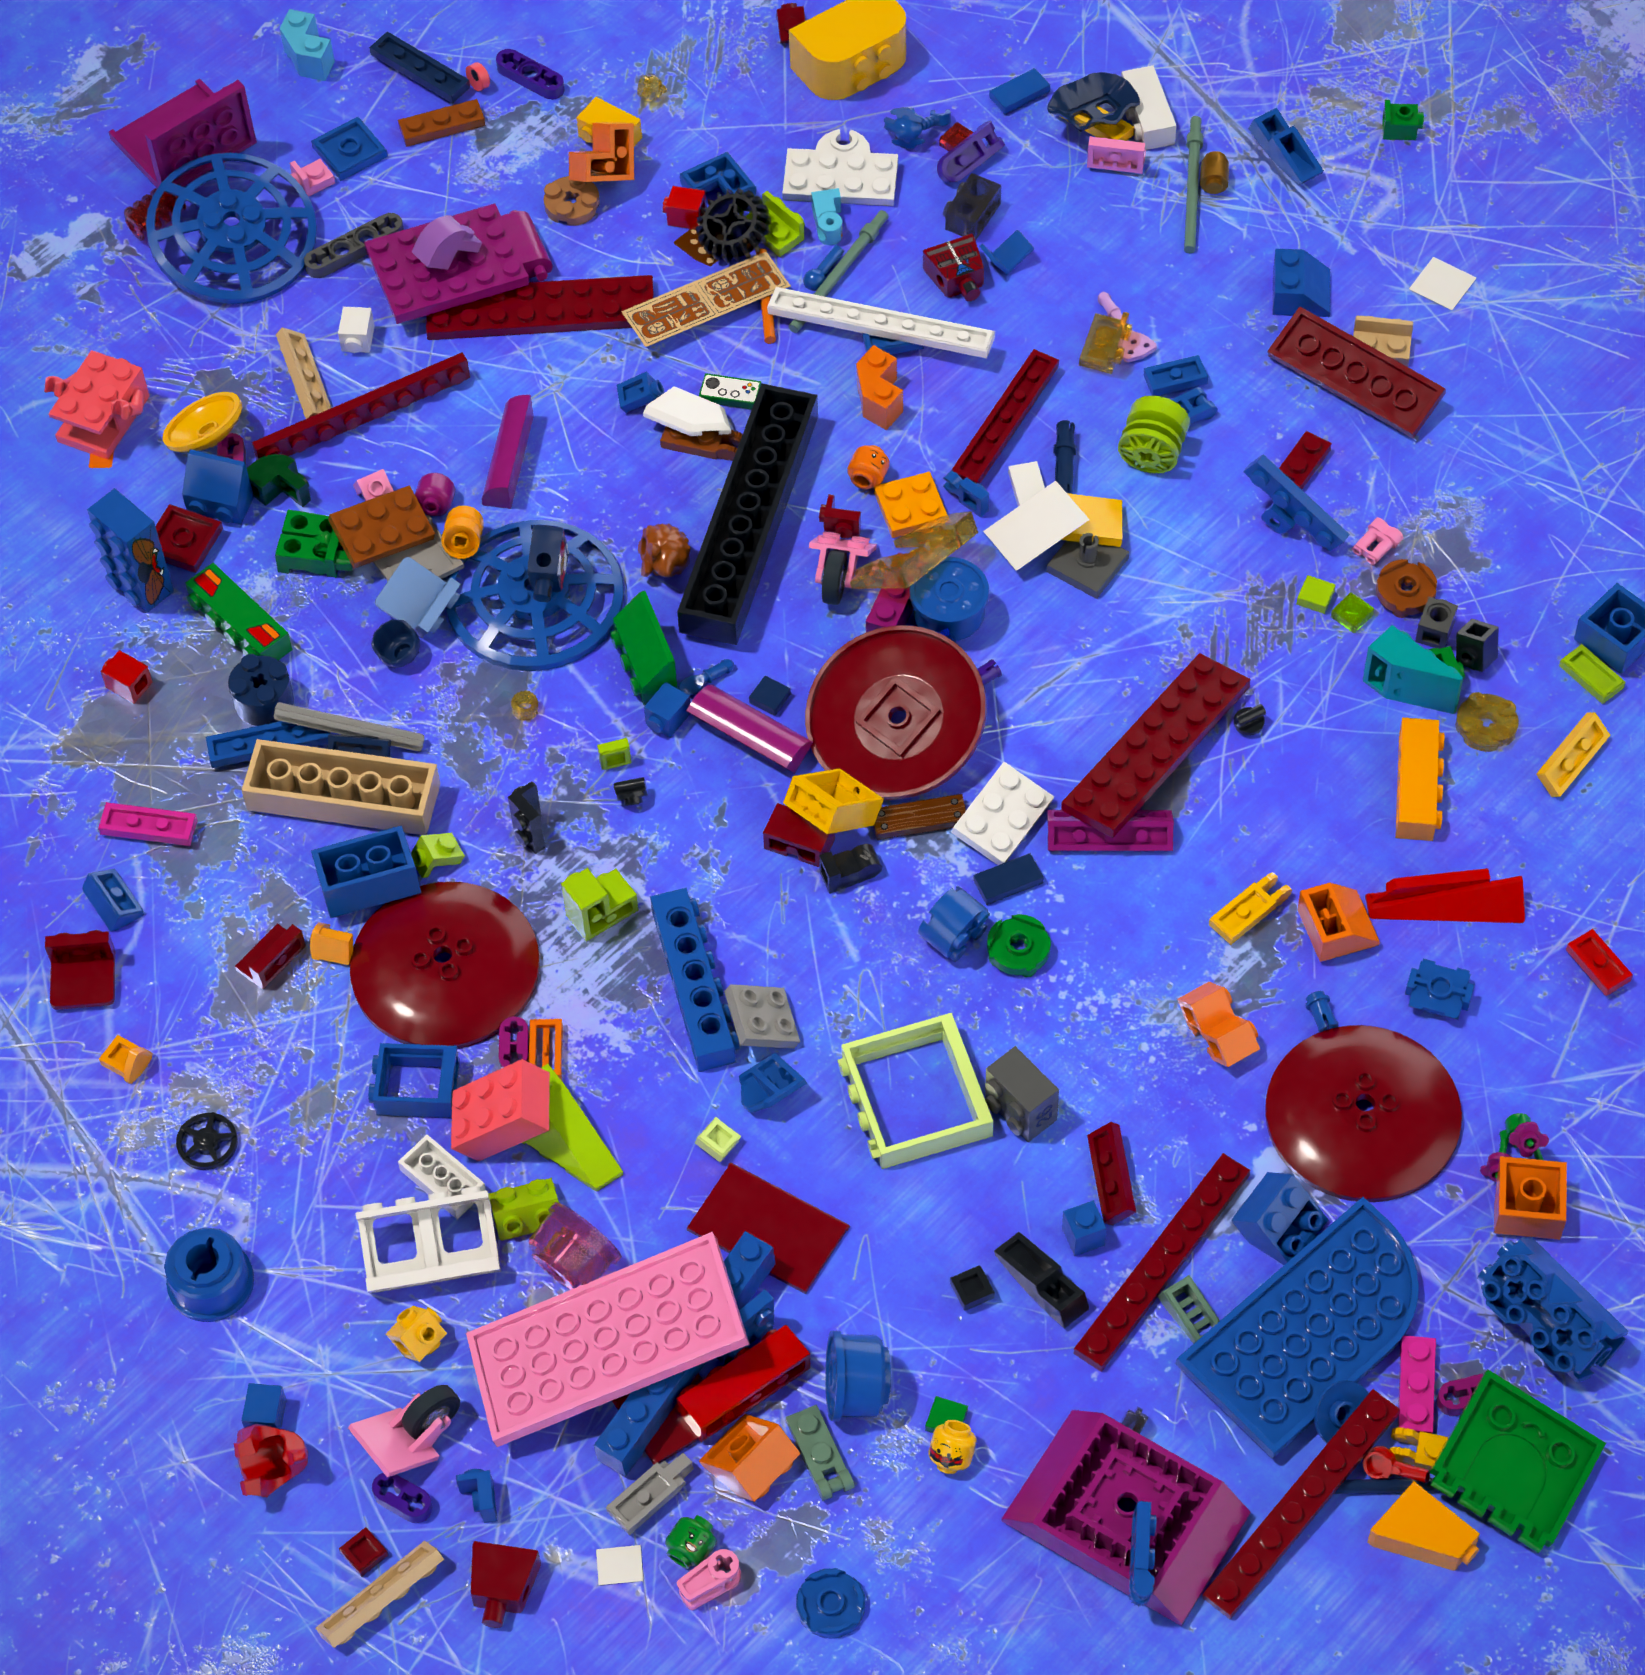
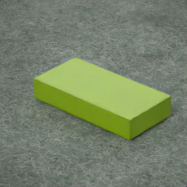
M1583 644L1560 660L1559 667L1602 704L1625 687L1626 682Z

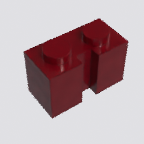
M779 803L776 804L763 831L764 849L787 856L788 853L796 855L799 861L819 867V855L829 852L835 841V833L826 834L788 806Z

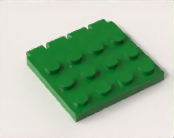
M1487 1369L1429 1473L1435 1476L1430 1486L1449 1498H1452L1457 1490L1460 1491L1461 1495L1457 1503L1479 1517H1482L1487 1509L1490 1510L1491 1514L1487 1522L1510 1536L1514 1534L1517 1528L1522 1530L1517 1540L1539 1553L1544 1545L1550 1547L1554 1543L1606 1443Z

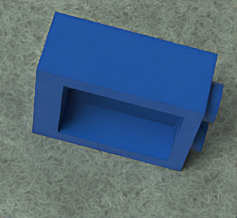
M380 1043L379 1054L374 1055L372 1060V1073L376 1074L375 1084L369 1085L368 1093L369 1103L374 1104L376 1115L452 1118V1091L457 1089L460 1066L457 1046ZM391 1066L440 1067L441 1075L438 1098L387 1097Z

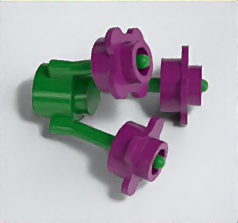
M1516 1113L1510 1115L1505 1120L1506 1130L1499 1132L1501 1141L1499 1152L1489 1155L1487 1165L1480 1168L1482 1175L1489 1176L1491 1180L1497 1182L1500 1156L1511 1157L1506 1154L1509 1142L1514 1147L1520 1149L1521 1156L1530 1157L1534 1154L1536 1160H1544L1539 1147L1547 1146L1549 1138L1546 1134L1540 1132L1537 1123L1531 1122L1530 1117L1526 1114Z

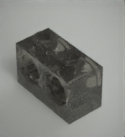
M971 173L966 182H961L953 201H948L944 208L945 230L960 236L972 233L976 241L1001 204V184Z

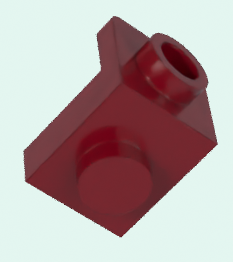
M787 3L781 5V8L776 10L780 44L789 43V29L805 22L804 6L797 7L796 3Z
M828 494L826 505L821 504L819 522H824V532L841 534V538L860 536L861 512L836 509L835 495Z

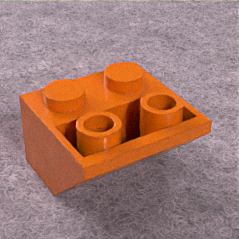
M1330 882L1300 891L1297 911L1320 962L1379 946L1380 941L1357 890Z

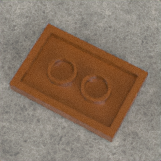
M410 485L329 514L328 519L354 569L434 540L435 532Z

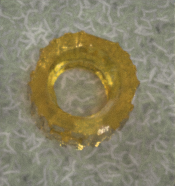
M525 690L517 692L513 696L511 708L512 714H514L516 719L531 720L538 714V700L534 693ZM522 703H529L531 704V707L528 709L520 708L519 705Z

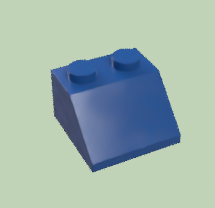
M1275 249L1273 265V315L1293 316L1297 309L1302 307L1318 317H1330V269L1305 250Z
M190 449L182 491L186 510L218 519L224 523L242 524L254 498L246 463Z

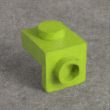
M452 833L421 835L411 852L415 867L421 878L429 877L435 866L461 864L465 857Z

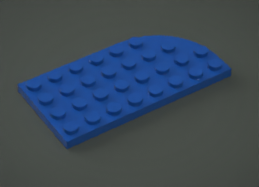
M1362 1197L1181 1354L1175 1364L1273 1459L1315 1421L1317 1402L1327 1387L1343 1380L1358 1383L1401 1342L1412 1322L1418 1301V1274L1411 1251L1404 1238L1392 1223L1369 1201Z

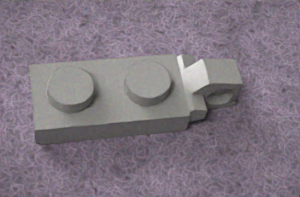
M682 1453L670 1464L666 1461L660 1464L658 1462L655 1463L607 1505V1512L628 1535H631L681 1491V1488L686 1484L684 1478L694 1469L692 1461Z

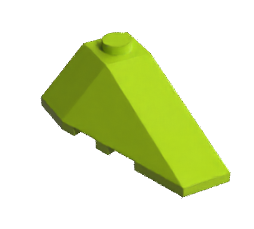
M546 1064L542 1069L550 1072L549 1131L522 1143L530 1145L539 1151L542 1157L547 1160L551 1159L565 1168L568 1174L597 1192L622 1176L623 1171L565 1084L551 1066Z

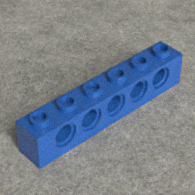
M687 887L650 896L652 915L698 1072L736 1063L735 1050L740 1049L736 1032H730L727 1023L732 1022L728 1005H722L719 996H723L720 978H713L711 970L715 969V962L712 951H705L703 943H707L708 940L704 925H698L696 917L700 916L696 898L690 899ZM676 924H685L682 927H675ZM684 950H693L691 953H682ZM693 976H700V977H702V978H700V979H698V980H691V979H690V978L693 977ZM700 1003H708V1004H709V1005L706 1006V1007H699V1006H697V1005L700 1004ZM708 1030H717V1031H718V1032H716V1033H714V1034H707V1033H705V1032L708 1031Z

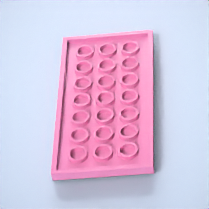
M713 1232L466 1333L492 1441L497 1447L749 1345L718 1241Z

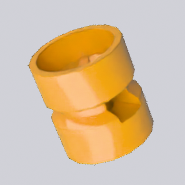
M457 506L448 513L441 542L443 549L451 557L466 559L478 551L484 528V520L480 512L470 506Z

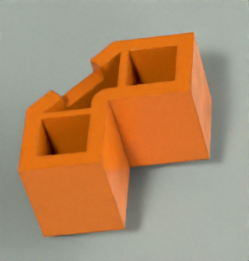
M873 345L856 363L857 389L863 417L887 430L903 413V390L893 385L897 380V358Z
M1207 982L1177 999L1189 1029L1195 1036L1201 1034L1209 1045L1207 1053L1213 1061L1229 1067L1260 1050L1256 1040L1258 1032L1251 1021L1234 1015L1230 1005L1232 1004V998L1225 987Z

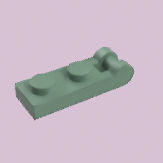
M817 1404L787 1416L786 1424L822 1501L832 1498V1493L842 1489L846 1492L855 1488L852 1477L840 1456ZM835 1472L837 1477L830 1480L824 1478L825 1475Z

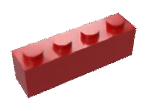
M787 1325L778 1330H770L762 1337L761 1342L752 1348L746 1347L735 1355L734 1360L725 1366H717L712 1369L706 1379L697 1385L691 1384L680 1392L679 1397H677V1410L698 1436V1439L703 1442L809 1370L810 1353Z

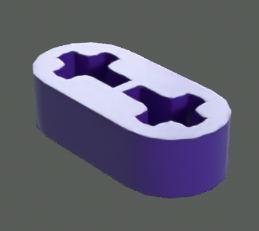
M381 1473L374 1479L372 1492L378 1504L412 1523H421L430 1517L432 1502L425 1490L397 1474L386 1477L384 1473ZM392 1483L395 1492L399 1495L396 1496L391 1492H387L384 1496L381 1487H389ZM408 1499L413 1503L422 1500L423 1509L416 1508L412 1512L410 1504L405 1500Z

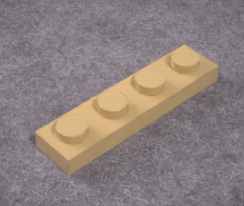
M282 327L276 333V337L305 418L307 419L331 409L305 334Z
M423 1541L315 1629L321 1638L333 1648L348 1642L358 1628L366 1622H371L378 1618L383 1608L393 1600L404 1597L408 1593L409 1587L419 1579L430 1576L444 1558L435 1547Z

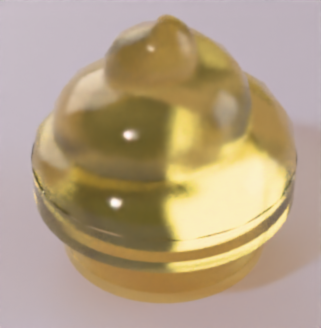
M655 74L641 75L637 94L639 97H643L645 101H653L656 97H660L662 93L667 92L666 86L662 84V81Z

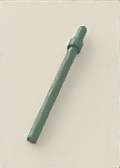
M1193 116L1190 119V133L1187 134L1186 143L1189 149L1184 251L1186 253H1194L1196 247L1200 149L1203 147L1202 119L1199 116Z
M880 210L870 223L864 225L859 232L858 239L816 290L814 295L826 297L867 244L872 243L879 235V229L889 218L885 211ZM793 319L788 327L792 332L798 333L806 322Z

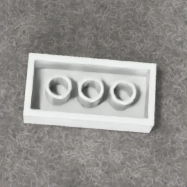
M428 1135L423 1137L398 1161L400 1171L428 1195L448 1192V1197L462 1195L461 1189L480 1186L481 1191H486L483 1181ZM474 1203L444 1207V1209L458 1220Z

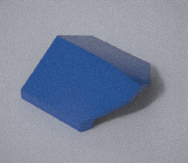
M773 1053L739 1075L741 1103L750 1113L772 1107L807 1083L779 1055Z

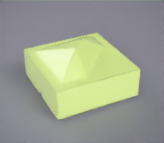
M715 1117L697 1137L695 1144L721 1162L736 1146L741 1136Z

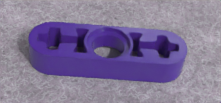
M504 49L496 55L497 70L506 78L546 99H557L564 94V80L559 73L513 49ZM527 71H535L537 73L534 77H525L523 75Z

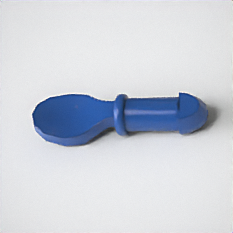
M730 659L721 660L717 665L704 669L703 674L692 675L682 680L678 689L690 695V697L695 696L702 690L705 682L712 683L714 679L725 673H730L734 668V662Z

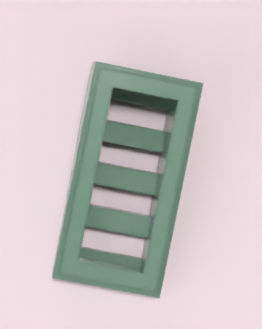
M1190 1275L1162 1291L1158 1296L1165 1309L1193 1344L1202 1337L1197 1330L1207 1324L1214 1327L1220 1321ZM1184 1292L1187 1298L1178 1303L1175 1297ZM1193 1303L1196 1308L1185 1314L1183 1308ZM1201 1313L1204 1319L1193 1325L1190 1319Z

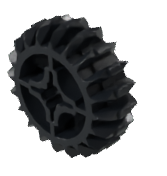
M740 188L735 193L727 189V193L724 196L717 192V199L715 201L708 199L709 207H701L703 216L696 217L699 225L696 227V233L699 236L698 241L704 247L706 253L713 255L718 261L723 258L728 264L732 258L737 262H740L741 256L744 255L746 258H750V252L753 250L760 253L758 245L767 244L765 235L771 234L769 225L772 224L769 210L763 204L762 199L754 196L749 190L744 193ZM744 211L752 213L753 219H747L743 215ZM715 231L720 232L724 236L723 240L715 238Z

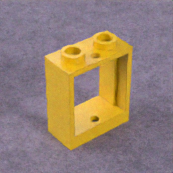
M839 768L793 776L783 804L826 834L874 826L884 798Z

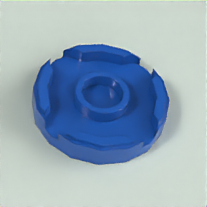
M837 1568L821 1569L810 1574L801 1585V1588H799L796 1595L797 1614L802 1625L812 1634L822 1638H839L851 1633L860 1624L865 1613V1594L860 1582L846 1574L845 1571Z

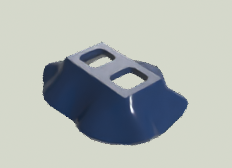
M1099 72L1089 74L1079 80L1059 87L1052 95L1047 110L1051 114L1064 117L1082 132L1098 124H1117L1128 109L1140 105V98L1131 83L1125 78L1116 74ZM1108 103L1115 110L1103 114L1097 106ZM1086 113L1091 120L1081 124L1074 116Z

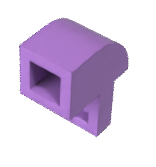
M446 215L433 220L423 229L414 245L412 253L427 267L448 270L457 250L478 253L482 242L474 235L475 232L471 228L460 225L451 215Z

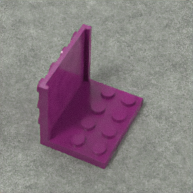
M199 78L195 81V86L116 132L114 129L110 130V139L157 189L173 171L194 159L218 153H240L256 144L257 141L245 86L239 80L213 93ZM212 163L193 168L176 178L172 183L183 187L212 170ZM164 192V193H163V195H164L165 197L168 196V195H170V194L167 193V192Z

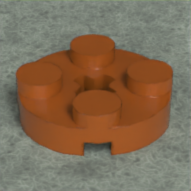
M1407 559L1395 560L1382 568L1376 584V594L1384 607L1392 611L1396 617L1404 618L1408 615L1423 612L1428 598L1436 597L1437 579L1433 571L1423 563L1418 562V565L1408 563ZM1404 583L1406 586L1412 585V590H1402L1401 584Z

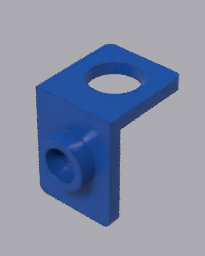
M1016 230L994 252L990 251L983 243L979 246L1006 275L1034 250V247L1019 230Z

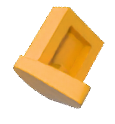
M318 922L310 937L312 959L350 965L353 953V934L330 929V924Z
M117 1035L101 1055L99 1061L102 1066L124 1077V1081L132 1084L146 1069L153 1053Z

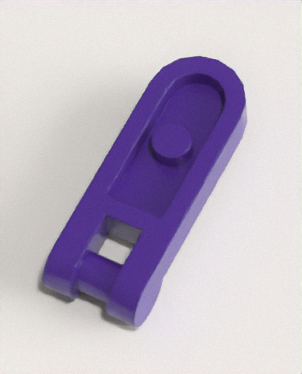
M991 121L980 125L974 133L938 161L937 173L943 181L948 183L962 180L1005 146L1002 138L997 137L995 134V127ZM983 138L988 142L987 146L983 143Z

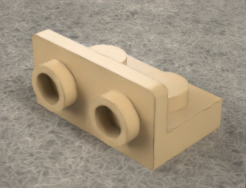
M1356 316L1353 332L1355 338L1401 364L1408 366L1413 321Z

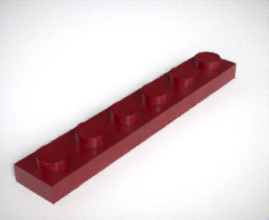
M1032 350L951 471L956 472L963 480L967 477L974 483L980 484L1058 369L1059 359L1038 350Z

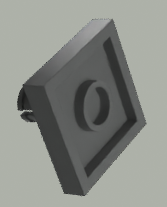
M1086 533L1080 537L1079 542L1066 541L1047 564V572L1097 599L1129 559V551L1122 547L1099 545V539L1096 535L1092 542L1093 534Z

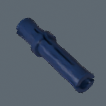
M1063 420L1056 424L1057 442L1053 447V453L1056 456L1055 481L1066 493L1073 494V458L1076 455L1077 448L1074 444L1075 424L1073 422L1070 423L1068 420Z

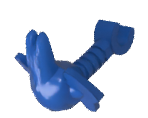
M902 107L890 111L891 114L897 116L896 120L888 117L884 118V128L896 136L892 143L903 148L914 149L917 145L925 143L924 139L918 138L923 130L951 123V111L947 109L945 113L938 114L935 113V110H931L930 116L923 118L915 112L914 108Z

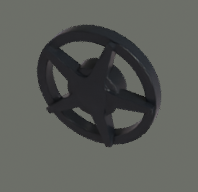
M215 1112L193 1116L180 1127L176 1138V1147L181 1159L190 1167L200 1170L214 1169L225 1164L235 1153L238 1144L237 1133L232 1122ZM208 1120L205 1128L198 1131L190 1128L198 1122ZM215 1121L225 1124L231 1133H218L214 1129ZM185 1133L191 1136L194 1145L186 1153L182 1149V1140ZM232 1139L228 1151L218 1159L216 1151L219 1149L221 1142ZM199 1152L203 1155H210L214 1161L197 1162L190 1159V1157Z

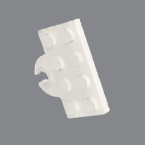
M840 129L825 134L818 141L815 150L787 148L782 191L783 200L811 202V192L839 188L841 203L894 206L898 154L870 153L868 141L858 132L850 130L849 141L851 143L847 145L838 144L841 136Z

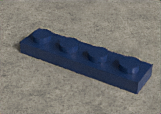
M388 31L369 47L370 54L452 104L470 88L469 79Z

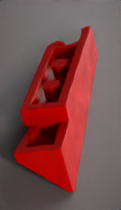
M1488 868L1401 877L1387 882L1386 891L1366 894L1365 900L1371 919L1523 923L1525 920L1522 876L1490 881Z

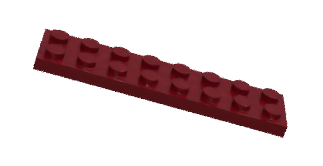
M653 276L529 282V285L426 315L427 339L439 340L632 328L621 311L654 298Z
M1199 653L1061 803V810L1114 838L1250 688L1251 679Z

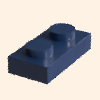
M339 734L328 735L327 749L390 758V739Z

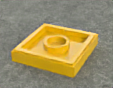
M1067 493L1090 520L1062 540L1079 542L1083 534L1092 533V542L1096 535L1099 539V545L1121 547L1122 500Z

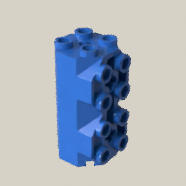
M1522 1237L1516 1243L1509 1240L1497 1252L1499 1258L1493 1266L1490 1264L1485 1267L1477 1277L1482 1283L1481 1289L1483 1296L1486 1298V1305L1505 1323L1518 1324L1530 1336L1534 1352L1553 1371L1566 1372L1576 1383L1590 1378L1594 1374L1590 1368L1597 1365L1603 1367L1625 1342L1623 1336L1628 1334V1330L1532 1237Z

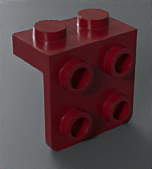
M92 930L81 934L59 933L55 936H45V949L51 962V1007L59 1010L113 1004L115 1000V948L109 931Z

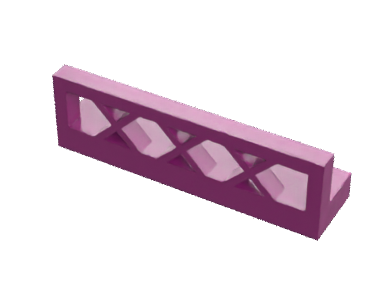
M1047 810L1048 851H1173L1174 820L1172 810H1138L1114 838L1062 810Z

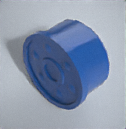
M941 557L925 563L915 572L910 582V600L914 608V620L918 627L938 632L954 642L970 637L980 628L984 620L985 607L989 598V584L985 574L979 567L962 558Z
M207 1227L195 1229L178 1238L167 1252L164 1264L167 1292L174 1307L187 1318L200 1322L219 1321L236 1313L249 1299L254 1286L253 1268L248 1256L242 1251L239 1243L227 1232Z
M830 1331L827 1341L825 1365L826 1404L829 1419L831 1421H839L841 1417H877L881 1413L883 1405L888 1404L890 1397L891 1363L888 1347L883 1346L882 1340L877 1335L841 1334V1331Z

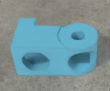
M839 188L811 192L812 212L820 242L825 245L838 244L842 240L843 235L842 218L837 214L841 213Z

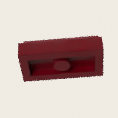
M277 923L235 965V969L264 989L306 947L302 930L293 924L286 930Z

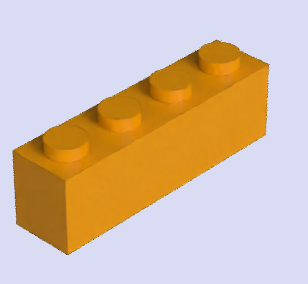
M1402 717L1398 747L1395 838L1433 841L1435 829H1441L1442 811L1437 810V803H1442L1443 785L1438 784V777L1443 776L1444 759L1438 758V751H1443L1445 734L1439 732V720Z

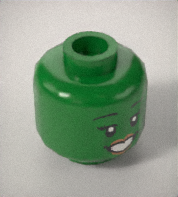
M696 1515L694 1519L681 1517L666 1538L667 1556L686 1569L699 1565L707 1559L716 1545V1537L711 1532L713 1525L699 1515Z

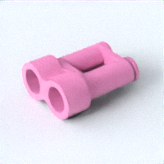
M1377 517L1368 526V531L1352 547V551L1357 556H1364L1369 564L1375 566L1391 548H1396L1404 537L1397 528L1389 526L1383 519ZM1376 540L1379 544L1372 552L1369 551L1367 548Z

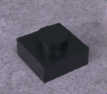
M980 1265L950 1278V1284L964 1311L989 1301L995 1296V1292Z

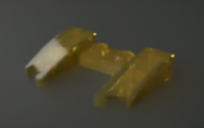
M972 512L953 513L939 517L893 540L896 548H919L912 550L910 553L879 558L858 567L855 571V577L850 581L851 588H909L979 533Z

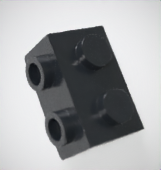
M531 781L525 786L516 788L508 796L515 837L523 847L528 846L537 854L545 848L537 785Z

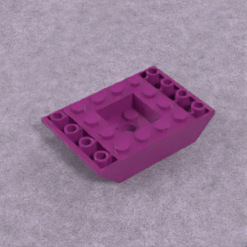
M1072 1410L1002 1517V1522L1129 1595L1133 1511H1122L1117 1503L1123 1498H1131L1136 1504L1139 1501L1151 1502V1515H1156L1157 1523L1155 1536H1150L1149 1548L1155 1549L1153 1570L1148 1569V1571L1154 1576L1155 1583L1153 1594L1150 1596L1149 1602L1144 1605L1182 1626L1250 1516V1510L1223 1481L1104 1413Z

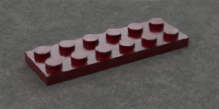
M1302 307L1297 309L1267 351L1268 356L1412 439H1414L1446 394V389Z

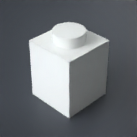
M343 307L338 331L340 346L343 352L370 353L375 327L371 308Z

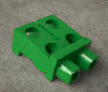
M287 510L282 534L280 535L275 553L278 572L290 573L291 569L309 571L318 575L327 574V577L336 578L338 570L353 571L354 568L328 520L329 516Z

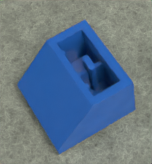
M1267 1172L1231 1221L1251 1245L1285 1265L1316 1238L1327 1223L1328 1218L1293 1174Z

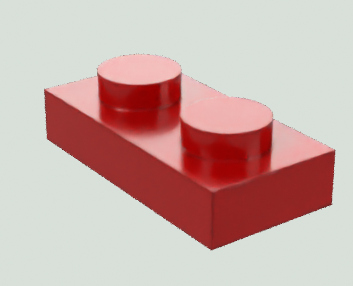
M1593 929L1567 944L1566 951L1605 996L1632 980L1633 974Z

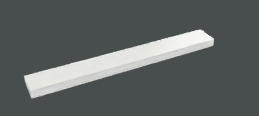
M779 287L775 288L767 306V312L771 315L986 359L995 339V331Z

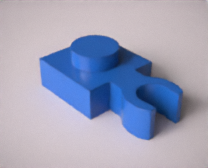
M950 471L943 477L947 481L943 487L948 492L959 496V502L979 517H982L989 511V493L981 484L974 483L967 477L963 480L954 471Z

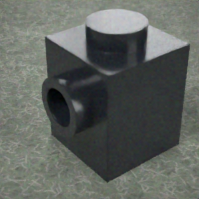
M1471 619L1457 632L1456 661L1461 662L1463 666L1469 667L1472 670L1483 672L1498 658L1499 627Z

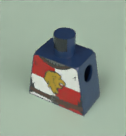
M533 525L527 573L531 588L534 590L533 599L538 602H550L552 592H561L563 588L569 550L562 527Z

